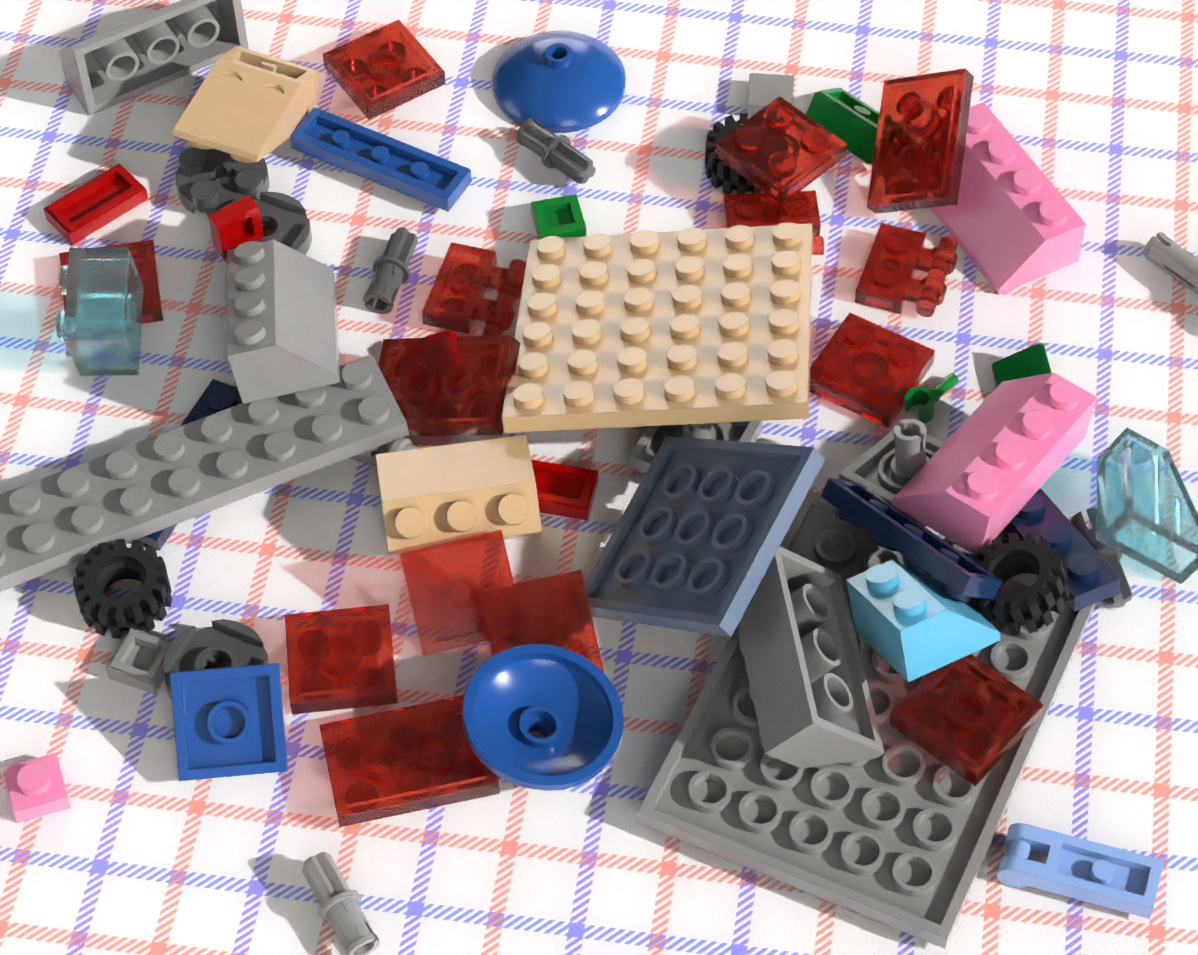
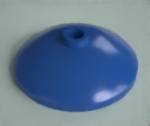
M559 30L529 36L507 49L495 65L492 85L498 106L516 123L522 125L528 119H536L553 133H569L592 127L605 120L617 109L624 97L626 75L622 61L609 46L582 33Z
M520 645L492 656L472 676L466 688L462 704L464 733L470 747L479 760L504 780L534 790H563L591 780L610 763L618 749L623 733L624 716L621 701L616 689L607 676L583 656L552 645ZM538 731L545 736V738L533 737L529 734V732Z

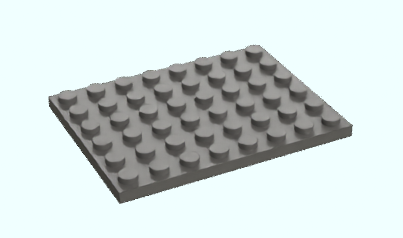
M809 490L780 546L840 574L852 617L846 580L867 571L874 565L883 564L890 560H895L905 565L906 557L898 551L887 550L869 539L871 534L869 530L841 520L835 515L837 510L835 506L820 496L821 494ZM944 540L970 559L981 562L979 557L961 546ZM1030 573L1016 575L1002 585L1000 592L1013 594L1024 591L1037 580L1038 576ZM971 597L967 603L979 613L974 599ZM1062 599L1066 608L1061 615L1053 610L1051 611L1054 622L1046 626L1040 620L1035 623L1038 631L1029 633L1026 625L1021 626L1020 635H1011L1006 625L1003 633L1000 632V641L910 682H907L855 631L885 753L875 759L799 768L764 754V749L759 741L757 716L754 702L749 694L750 684L744 656L739 647L738 627H736L637 812V823L945 949L1090 619L1095 603L1074 612L1065 600Z

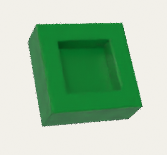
M577 194L531 202V214L538 239L547 236H557L560 238L587 236L586 225Z

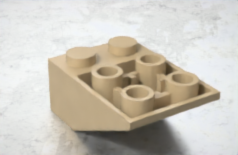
M235 46L217 58L173 128L172 136L188 140L189 145L198 149H216L229 153L231 158L239 162H258L290 138V135L313 109L319 71Z

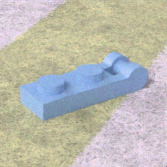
M1014 823L1009 826L1005 839V845L1009 849L1008 854L1001 858L996 874L997 879L1003 884L1015 888L1030 886L1150 919L1164 860L1025 823ZM1039 853L1048 856L1046 864L1029 860L1030 855Z

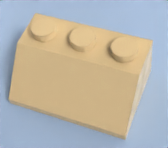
M526 435L375 454L388 555L531 537L542 533L536 481Z

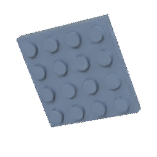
M666 436L573 605L587 616L732 637L781 542L789 531L790 525L808 491L811 489L825 461L824 457L814 447Z

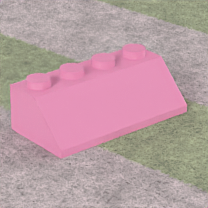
M984 102L944 117L901 165L900 172L998 295L1078 262L1086 223Z
M1056 373L1002 381L893 498L892 505L979 557L977 552L983 546L987 548L992 543L991 540L1001 533L1085 438L1097 397Z

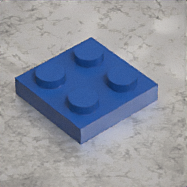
M279 663L170 673L179 781L288 771Z

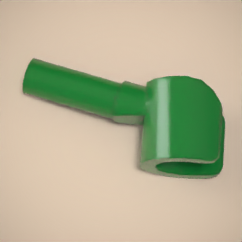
M950 373L931 389L922 386L911 388L905 394V412L910 411L915 405H924L918 412L919 421L923 423L930 422L934 417V404L959 382L958 377L954 373Z

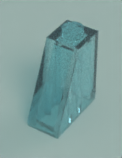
M1127 427L1097 458L1096 540L1182 584L1198 569V513L1169 450Z

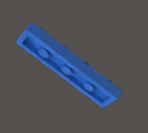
M316 107L310 111L290 135L291 146L294 150L447 212L450 211L472 182L471 169Z

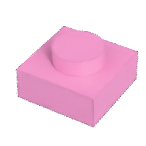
M56 753L3 767L17 823L71 808Z

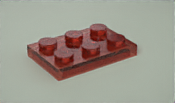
M966 68L884 80L867 207L875 214L958 204L974 76Z
M512 335L383 339L378 366L407 422L408 436L503 435L502 412L508 384L515 375L521 343Z
M464 695L319 725L339 827L500 794L498 776L479 760L465 736L462 725Z

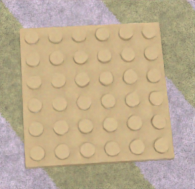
M785 222L773 226L748 227L736 225L721 229L701 230L699 228H688L682 231L669 232L639 231L635 234L617 235L596 233L583 237L560 238L557 236H547L542 239H531L502 412L504 433L809 419L813 264L812 223L796 224Z

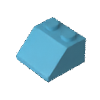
M895 560L874 565L867 571L846 580L855 631L907 682L1001 640L1000 632L967 602L957 600L945 594L940 589L941 581L932 576L920 574Z

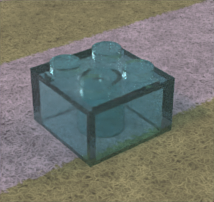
M69 248L68 265L61 266L59 275L61 294L66 295L65 311H58L56 319L58 340H64L67 358L73 359L81 376H139L144 286L129 248Z

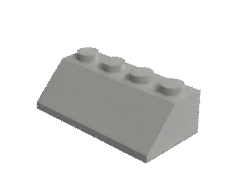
M181 0L60 50L59 53L66 82L90 116L214 64L218 57L235 46L249 49L241 0Z
M274 239L264 242L248 241L236 248L227 250V359L243 404L340 383L335 276L333 269Z
M779 546L765 576L761 580L737 626L740 637L739 647L745 660L750 684L749 694L754 702L759 726V741L764 749V754L799 768L878 758L885 752L842 576Z

